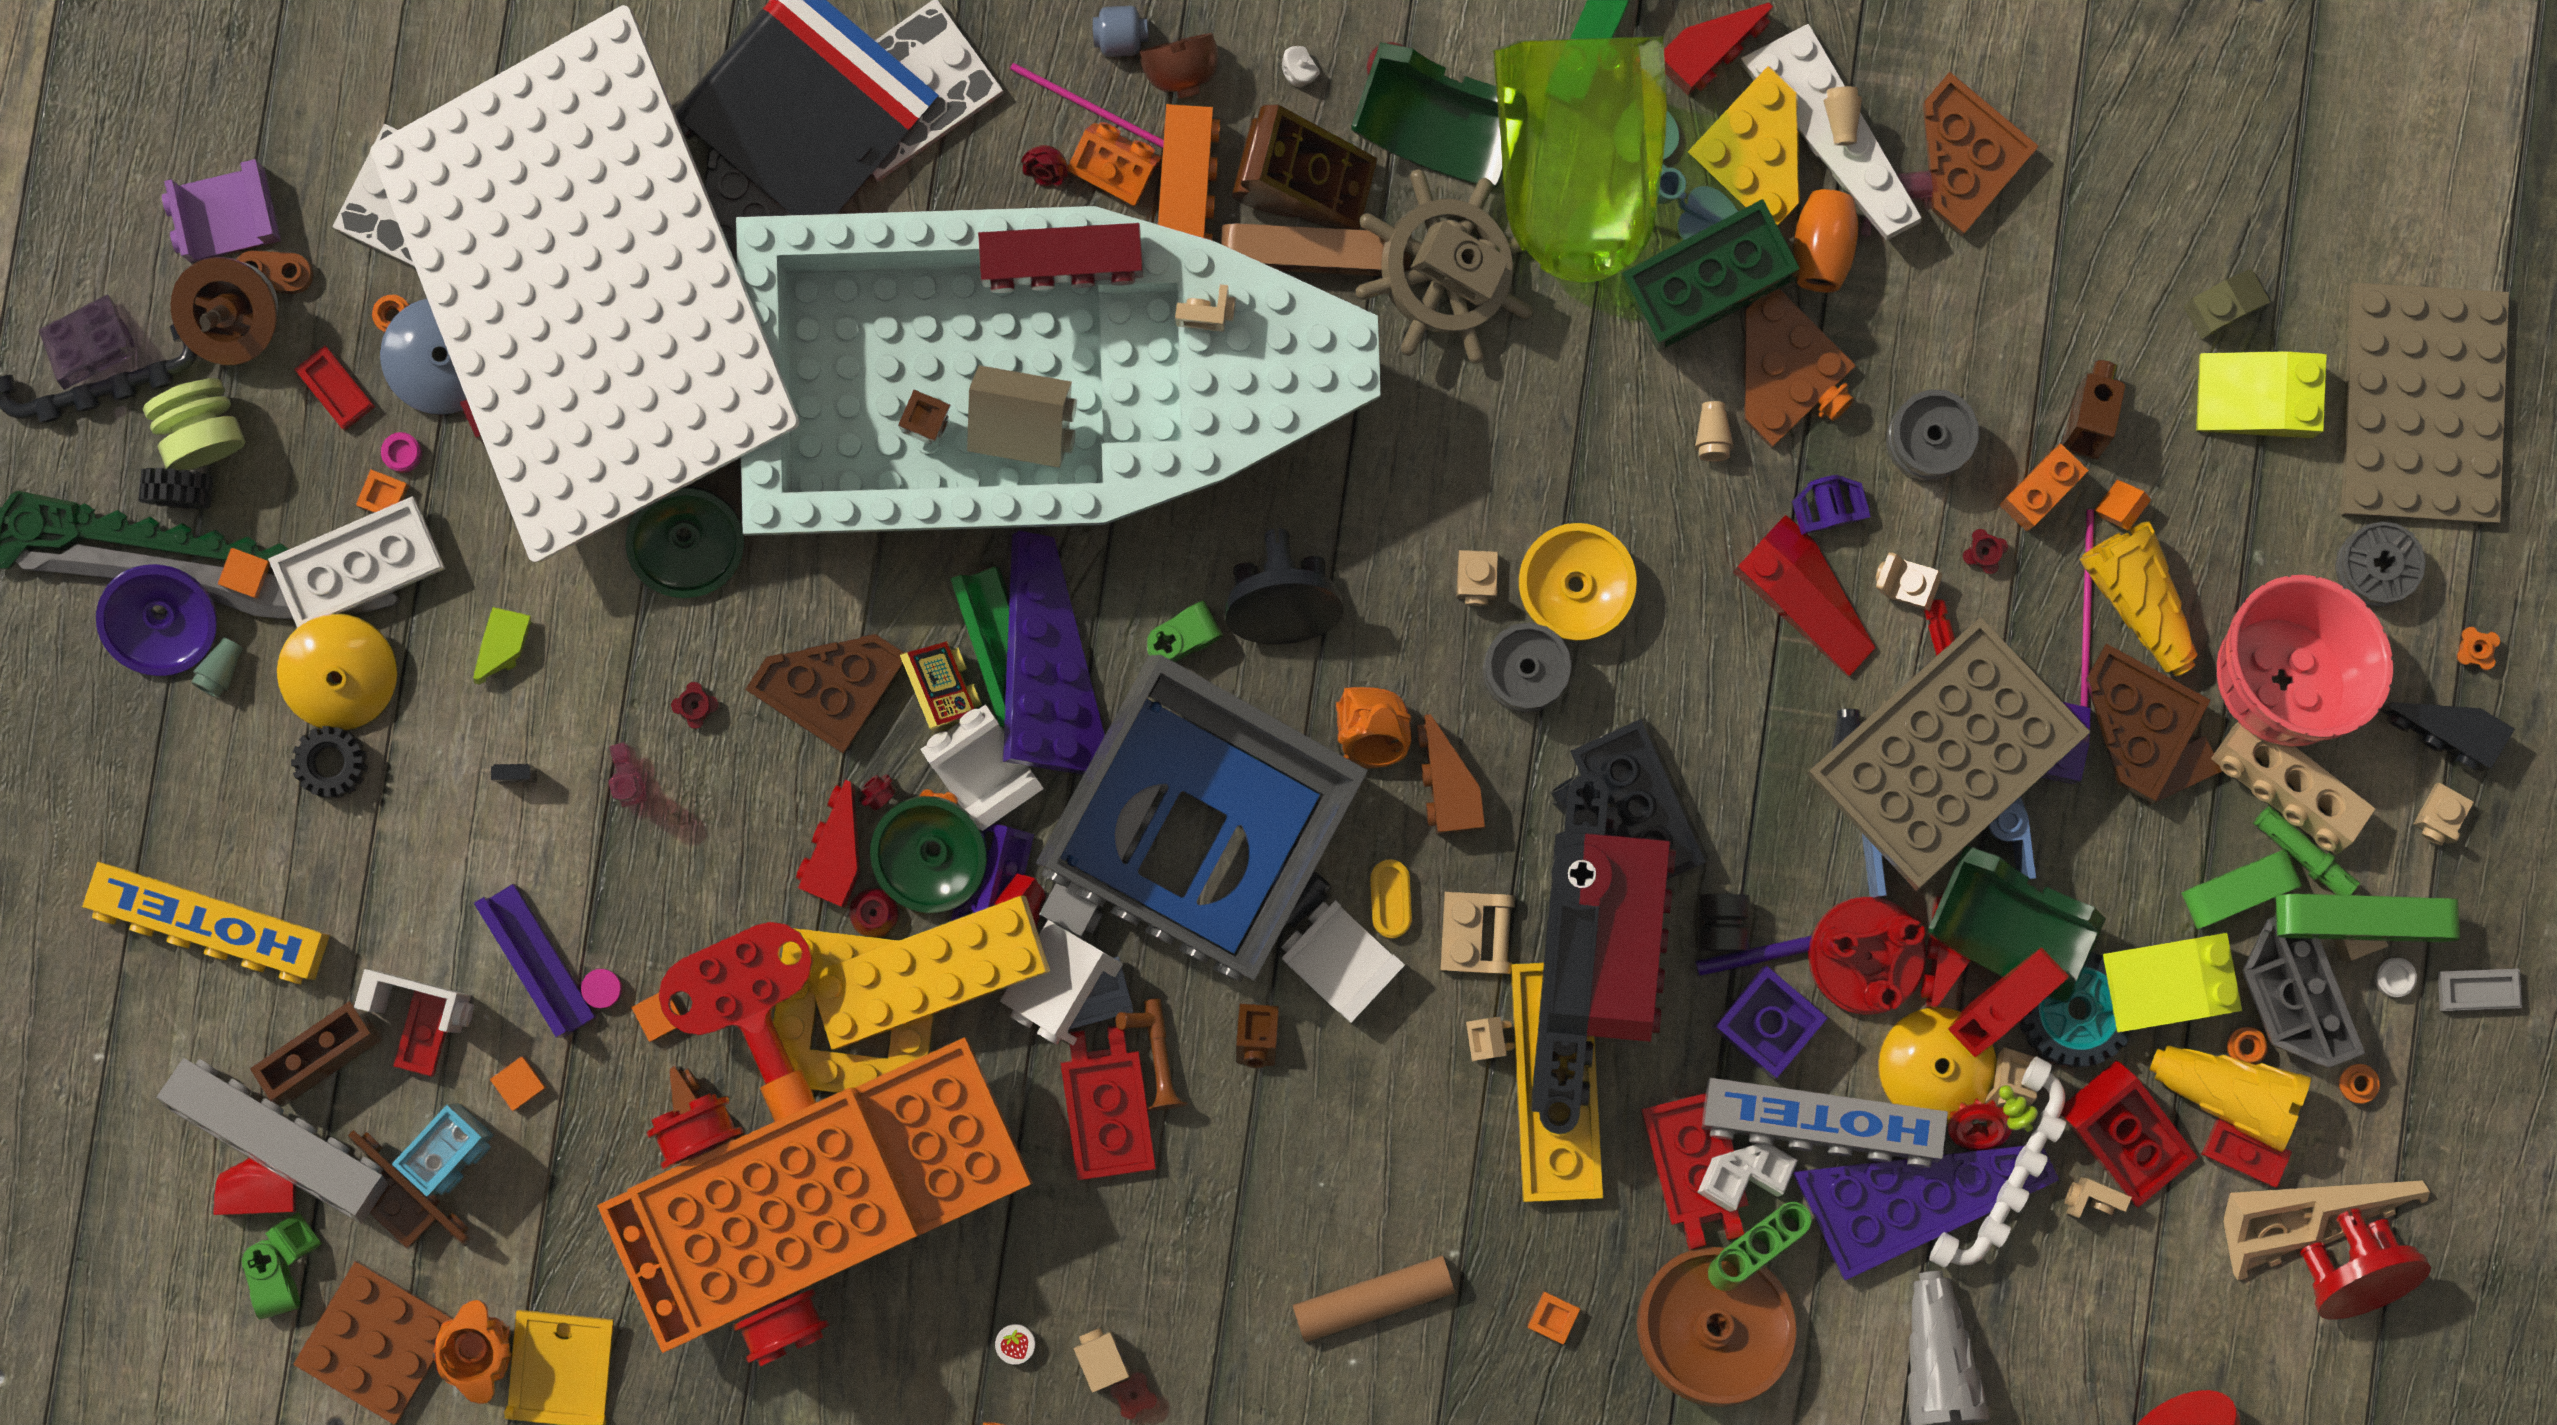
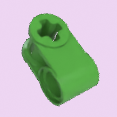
M1201 601L1183 610L1174 618L1150 632L1147 639L1148 655H1163L1173 662H1177L1187 655L1213 644L1223 637V633L1205 601ZM1163 637L1166 642L1174 641L1171 644V653L1166 654L1163 649L1156 651L1159 638Z
M269 1239L262 1240L250 1246L243 1254L242 1267L250 1289L252 1306L258 1319L263 1320L299 1309L300 1297L296 1283L291 1276L289 1266ZM260 1254L270 1255L271 1262L266 1265L265 1263L258 1264L256 1257Z

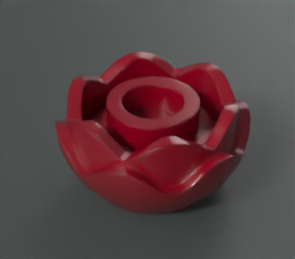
M1048 145L1033 147L1021 159L1023 174L1033 177L1040 186L1053 184L1058 187L1063 179L1068 177L1067 161L1064 155L1054 147Z
M870 888L860 892L853 899L849 909V916L854 929L864 936L879 938L885 936L896 925L899 912L895 900L884 890ZM872 909L877 910V915L874 917L870 915Z

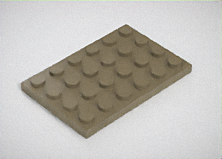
M2353 283L2350 285L2341 515L2491 525L2500 523L2509 292Z
M1980 617L1817 763L1807 775L1917 891L2080 743L2090 731Z

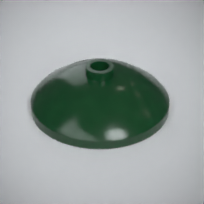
M685 486L631 516L626 530L625 547L632 570L646 586L666 596L693 598L713 592L732 577L742 559L744 536L741 522L728 502L707 489ZM681 528H687L691 533L686 537H681L677 534V531Z
M921 796L910 798L897 804L883 816L872 837L870 858L877 881L893 900L914 911L938 913L956 908L974 894L986 872L988 851L981 828L965 809L947 799ZM929 843H937L941 848V853H932L929 849Z

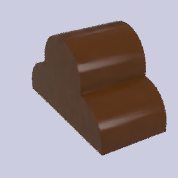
M1264 105L1260 107L1258 118L1251 120L1232 197L1246 206L1263 212L1286 217H1299L1333 229L1360 230V217L1364 214L1378 158L1280 105Z

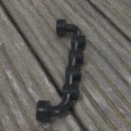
M174 324L169 326L174 342H181L182 339L178 335ZM183 342V351L176 358L155 362L131 372L119 373L98 382L79 385L68 391L43 396L25 404L16 403L11 397V393L17 391L13 375L0 376V409L8 416L17 419H28L38 416L40 424L55 421L63 417L60 409L75 405L77 412H83L99 407L98 398L113 394L115 401L136 396L135 386L150 382L152 389L170 386L175 383L173 375L190 368L195 362L197 354L191 351Z

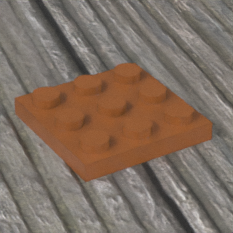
M354 1261L293 1365L393 1425H396L435 1362L433 1352L442 1323L454 1317L360 1261Z

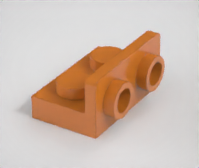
M1105 122L1093 123L1085 129L1068 165V171L1135 206L1138 204L1154 169L1159 166L1162 158L1154 154L1155 149L1147 143L1139 140L1132 142L1120 136V130L1113 125Z

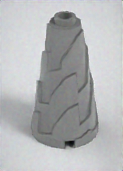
M1943 1271L1919 1273L1920 1280L1913 1282L1912 1334L1909 1337L1911 1373L1908 1376L1909 1425H1965L1989 1421L1990 1413L1980 1371L1975 1367L1969 1332L1964 1328L1958 1301L1953 1292L1951 1278H1944Z

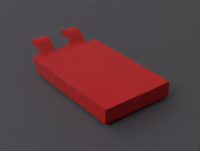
M1109 1026L1107 1028L1110 1049L1087 1052L1085 1030L1069 1032L1078 1038L1074 1045L1070 1044L1072 1060L1060 1063L1077 1180L1156 1169L1139 1051L1127 1052L1125 1031L1118 1029L1117 1026Z
M1706 1093L1641 1109L1670 1224L1683 1223L1689 1250L1706 1245L1701 1227L1703 1223L1722 1219L1727 1240L1744 1235L1738 1208L1749 1205L1745 1190L1737 1209L1731 1212L1697 1193L1712 1158L1734 1151L1732 1140L1710 1137V1130L1701 1129Z

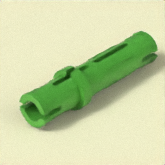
M2268 805L2253 822L2255 826L2266 833L2283 850L2286 849L2290 856L2302 864L2309 871V877L2313 880L2318 879L2334 894L2351 895L2360 884L2358 880L2348 874L2334 861V855L2330 852L2325 853L2271 805Z

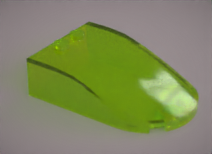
M1663 36L1518 40L1493 50L1506 212L1511 231L1518 245L1523 251L1527 250L1541 264L1540 268L1567 281L1594 282L1611 277L1624 270L1645 249L1652 235L1656 219L1666 138L1667 113Z

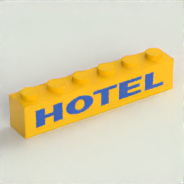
M101 862L96 864L82 907L94 911L92 918L113 925H115L117 918L131 922L129 928L131 931L152 937L154 930L168 934L166 940L168 943L188 949L191 942L206 946L203 954L227 961L229 954L243 958L241 963L243 967L264 973L265 967L268 966L280 970L278 978L300 985L303 978L316 979L330 935Z

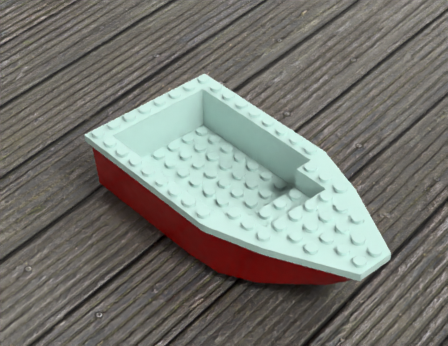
M1100 207L736 217L737 268L799 418V425L796 429L741 457L742 523L744 536L1105 525L1223 482L1380 398L1381 395L1377 315L1215 241ZM1140 223L1143 278H1135L1134 284L1117 286L1112 285L1111 280L1095 281V286L1073 288L1071 287V282L1055 283V288L1050 290H1032L1031 285H1016L1015 290L1012 292L994 293L991 292V287H983L981 282L978 232ZM1220 284L1228 285L1229 296L1236 297L1233 321L1226 320L1224 332L1176 326L1177 303H1186L1189 298H1197L1210 301V306L1217 307ZM978 365L1072 381L1071 398L1077 399V409L1074 421L1070 422L1069 429L1075 430V442L1072 453L1065 452L1060 468L967 451L969 388ZM913 390L951 405L947 414L949 420L941 438L937 437L936 442L932 441L931 445L902 433L898 427Z

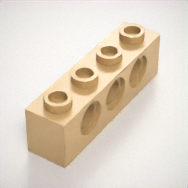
M2238 722L2232 727L2211 757L2225 774L2238 779L2252 791L2255 797L2269 803L2282 813L2283 817L2290 824L2300 827L2313 837L2321 848L2331 851L2335 855L2354 842L2375 810L2372 805L2295 746H2284L2267 742L2247 731ZM2256 758L2262 762L2263 766L2257 762ZM2287 782L2294 787L2295 791L2288 786ZM2319 806L2325 811L2326 815L2320 811Z

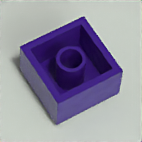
M1765 966L1759 970L1714 1023L1712 1028L1771 1079H1774L1783 1072L1828 1017L1768 966Z

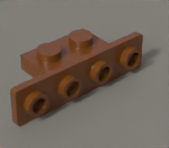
M353 1130L348 1135L353 1144L370 1160L383 1168L381 1175L389 1185L369 1214L408 1250L437 1222L464 1248L468 1245L470 1241L465 1233L469 1228L455 1214L451 1213L446 1217L436 1208L440 1201L435 1195L427 1197L407 1181V1178L392 1165L396 1159L389 1164L379 1154L383 1147L369 1133L365 1132L360 1136Z

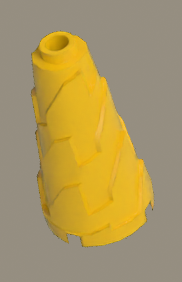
M2149 521L2143 522L2129 529L2132 534L2131 536L2129 533L2121 535L2119 532L2085 552L2082 558L2079 559L2099 590L2110 600L2127 627L2133 629L2143 646L2153 654L2163 671H2172L2174 676H2178L2195 667L2193 659L2198 654L2191 640L2188 624L2181 609L2182 602L2168 572L2169 567L2155 531Z
M2167 1045L2165 1051L2157 1048L2149 1071L2156 1073L2154 1080L2200 1105L2203 1111L2233 1124L2236 1130L2280 1152L2284 1151L2299 1117V1110L2303 1106L2311 1082V1077L2266 1064L2254 1065L2226 1055L2214 1056L2200 1051L2181 1049Z

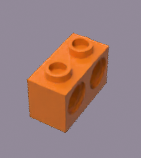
M2060 443L2024 478L1999 506L2027 532L2089 470Z

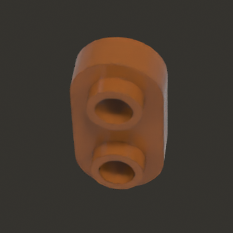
M247 251L236 259L247 264H257L258 269L269 279L276 293H302L309 288L313 281L314 272L311 264L303 256L296 253ZM290 266H296V275L293 278H286V269Z

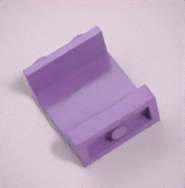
M256 159L241 162L242 171L183 185H178L172 179L164 181L167 193L162 194V202L167 216H172L175 230L170 231V237L176 254L180 253L183 258L192 263L281 241L265 169Z

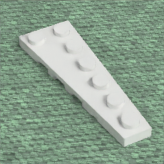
M1809 24L1741 58L1743 69L1753 81L1767 66H1770L1798 92V132L1807 141L1808 147L1816 157L1819 156L1831 170L1832 176L1840 186L1849 192L1855 204L1885 240L1921 222L1920 214L1861 113L1857 130V143L1846 146L1834 145L1833 134L1823 100L1827 98L1826 90L1835 87H1845Z

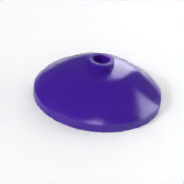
M148 564L133 567L120 573L106 586L97 605L96 627L102 644L119 663L142 674L166 676L180 673L193 667L207 654L215 638L217 614L209 593L194 577L174 567ZM163 606L167 612L159 614L153 607Z

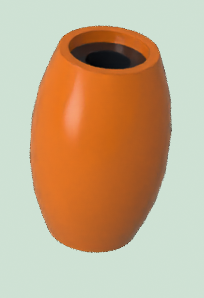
M1829 189L1816 190L1811 193L1805 203L1796 226L1793 244V257L1800 268L1796 279L1798 285L1802 288L1828 293L1838 291L1844 283L1855 257L1858 239L1856 207L1853 197L1849 194Z

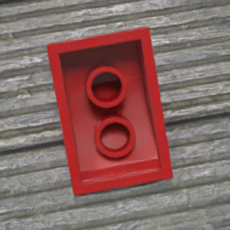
M2118 1060L2064 1104L2060 1114L2077 1138L2124 1194L2132 1197L2131 1202L2137 1208L2198 1158L2140 1080Z

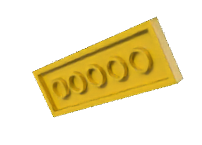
M1019 896L813 972L809 980L831 1049L833 1050L1048 973L1050 968L1026 896Z
M1544 963L1512 964L1511 981L1523 1202L1603 1198L1594 1036H1587L1586 1041H1593L1594 1043L1592 1067H1584L1583 1081H1589L1590 1083L1588 1107H1580L1579 1120L1573 1130L1565 1134L1552 1133L1543 1126L1540 1121L1539 1112L1531 1111ZM1553 1051V1057H1559L1560 1066L1558 1069H1552L1551 1072L1557 1074L1558 1081H1565L1566 1075L1573 1074L1574 1072L1568 1069L1567 1058L1575 1059V1053L1570 1056H1562ZM1555 1102L1549 1107L1547 1113L1553 1120L1562 1121L1568 1117L1570 1108L1563 1102Z

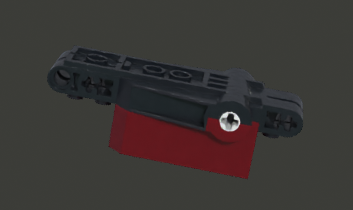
M1591 773L1582 774L1574 778L1569 784L1564 831L1555 834L1554 855L1550 867L1551 888L1531 1111L1539 1112L1540 1121L1543 1126L1555 1134H1565L1573 1130L1579 1120L1580 1107H1588L1590 1083L1589 1081H1583L1584 1067H1592L1594 1043L1593 1041H1586L1587 1036L1651 1042L1652 1033H1659L1661 1024V1009L1655 1007L1656 993L1663 994L1665 970L1664 968H1659L1660 953H1667L1669 930L1662 928L1663 913L1670 914L1672 890L1666 889L1667 873L1674 874L1676 850L1669 849L1670 841L1605 835V828H1613L1615 804L1608 803V787L1604 780ZM1585 782L1592 783V789L1599 793L1598 798L1591 799L1590 806L1598 807L1597 815L1587 809L1575 812V805H1583L1584 803L1583 798L1578 797L1576 792L1577 789L1584 788ZM1579 862H1584V868L1590 870L1591 874L1590 877H1583L1582 883L1577 884V879L1570 875V870L1577 869ZM1553 1051L1562 1056H1570L1575 1053V1059L1567 1058L1568 1069L1574 1072L1573 1074L1566 1075L1565 1081H1558L1557 1074L1551 1072L1552 1069H1558L1560 1066L1559 1057H1553ZM1555 1102H1563L1569 1106L1570 1113L1566 1119L1556 1121L1549 1117L1547 1113L1549 1107Z

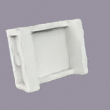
M1048 920L1039 934V938L1050 972L1009 986L1000 1002L1013 1009L1010 1017L1028 1028L1032 1026L1033 1022L1039 1025L1040 1028L1037 1034L1058 1045L1062 1039L1074 1045L1078 1038L1068 1033V1030L1103 971L1116 977L1123 963Z

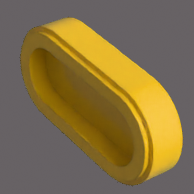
M1392 859L1384 860L1374 867L1370 876L1372 923L1375 930L1383 937L1398 938L1407 932L1412 921L1410 876L1407 868L1401 862Z

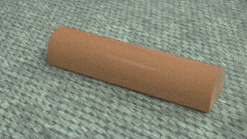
M1441 1255L1293 1304L1292 1306L1304 1343L1455 1294L1444 1257Z

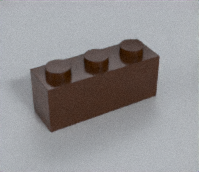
M351 1001L347 1002L251 1067V1072L269 1100L282 1107L286 1106L380 1042L382 1038L364 1010L354 1008L355 1004Z

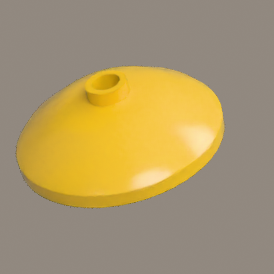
M1570 523L1547 531L1531 545L1520 567L1519 592L1525 610L1536 624L1547 626L1562 639L1584 641L1608 633L1624 619L1635 598L1637 577L1629 552L1613 534L1595 525ZM1573 578L1581 580L1583 589L1579 592L1572 591L1568 585L1569 581Z
M327 614L303 623L289 636L279 655L277 679L285 702L302 720L318 728L331 726L350 730L372 721L388 705L397 682V664L389 642L376 627L355 616ZM331 671L339 672L342 676V681L337 684L330 682L328 673Z
M1943 1007L1925 1008L1912 1012L1899 1020L1891 1028L1881 1046L1878 1072L1884 1093L1892 1104L1948 1111L1946 1123L1948 1125L1950 1112L1958 1111L1961 1102L1971 1105L1978 1098L1981 1103H1985L1987 1095L1992 1091L1997 1066L1993 1044L1977 1057H1974L1948 1030L1949 1026L1961 1012ZM1940 1058L1945 1059L1948 1063V1070L1943 1074L1938 1073L1935 1069V1063Z

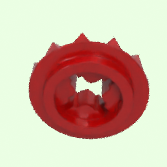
M1976 1098L1975 1102L1971 1105L1961 1102L1958 1111L1950 1112L1948 1123L1949 1135L1956 1144L1969 1150L1993 1149L2003 1144L2010 1136L2012 1129L2007 1126V1120L2010 1117L2003 1112V1107H1997L1994 1100L1984 1104ZM1977 1119L1980 1122L1986 1121L1987 1128L1979 1123L1973 1125V1120Z

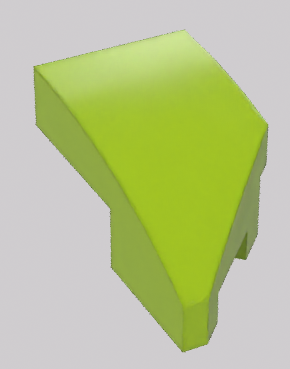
M492 607L475 667L474 684L480 685L486 682L487 677L504 668L508 671L516 667V658L521 656L531 626L530 615Z

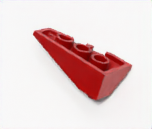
M1785 514L1737 566L1733 573L1849 677L1875 649V646L1815 540L1808 534L1801 535L1799 526Z

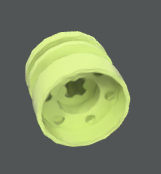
M218 378L197 380L175 386L152 398L144 405L143 411L146 418L154 420L150 425L152 433L156 435L170 434L158 444V449L166 469L193 470L224 459L244 446L246 441L237 419L233 416L218 417L227 411L231 405L229 399L222 396L225 388L222 381Z

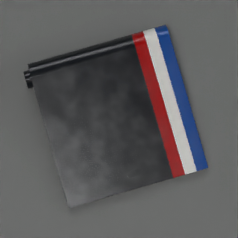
M770 0L677 106L674 113L684 137L688 140L693 135L699 139L702 138L791 215L838 214L939 98V95L827 0Z

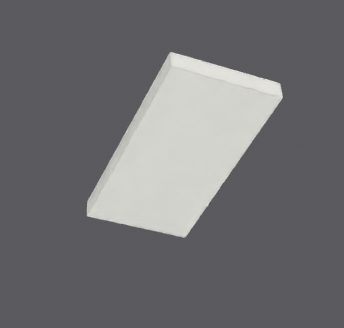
M413 496L268 559L297 628L318 616L343 614L446 569L418 503Z

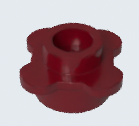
M1977 529L1971 535L1973 541L1969 549L1965 550L1962 554L1963 561L1967 565L1975 564L1983 568L1986 574H1993L1998 571V561L2002 554L2007 552L2008 544L2003 538L1998 539L1993 535L1987 534V531L1984 529ZM1983 548H1987L1989 550L1988 555L1982 554Z
M690 682L686 686V691L671 703L672 711L685 717L688 726L693 729L702 727L706 716L711 712H716L719 706L718 700L713 696L709 697L702 691V685L698 682ZM693 702H698L699 706L698 708L693 709L691 707V704Z
M888 774L881 778L879 775H875L861 788L860 791L863 795L859 798V801L863 806L869 805L874 811L881 808L897 791L891 784L893 779Z

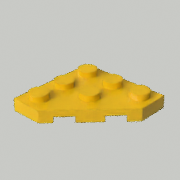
M1767 66L1691 147L1688 153L1745 207L1763 199L1775 223L1779 226L1800 203L1798 174L1799 132L1797 123L1798 92L1772 67Z

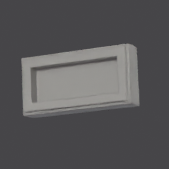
M2520 969L2438 972L2440 1011L2522 1008Z

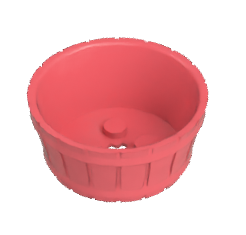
M2291 575V577L2276 578L2267 582L2265 586L2262 585L2253 591L2232 619L2228 633L2220 646L2217 658L2219 691L2227 709L2238 720V723L2253 735L2255 734L2258 738L2267 742L2294 747L2338 738L2369 722L2379 712L2378 709H2381L2389 694V685L2392 684L2393 660H2391L2392 652L2386 633L2383 632L2384 628L2373 611L2366 607L2367 604L2347 588L2344 589L2342 585L2311 575ZM2278 670H2284L2285 676L2292 678L2293 682L2286 686L2285 691L2280 690V685L2272 681V677L2278 675Z

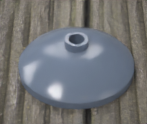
M423 299L412 303L393 318L384 333L380 350L381 367L384 377L396 396L416 410L438 415L462 411L460 402L466 400V396L449 353L443 362H437L432 357V352L437 347L444 348L447 353L448 350L428 299Z

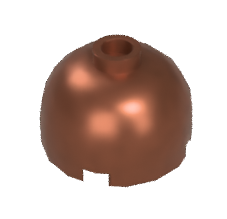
M1212 33L1180 39V41L1169 44L1164 43L1139 51L1142 68L1150 83L1163 92H1176L1178 98L1199 94V86L1211 80L1218 65V49Z

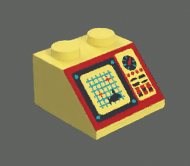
M946 641L900 655L929 728L934 734L949 730L960 722L964 714L982 705L974 684L966 686L961 672L966 670L967 667L959 648L951 650L950 645Z

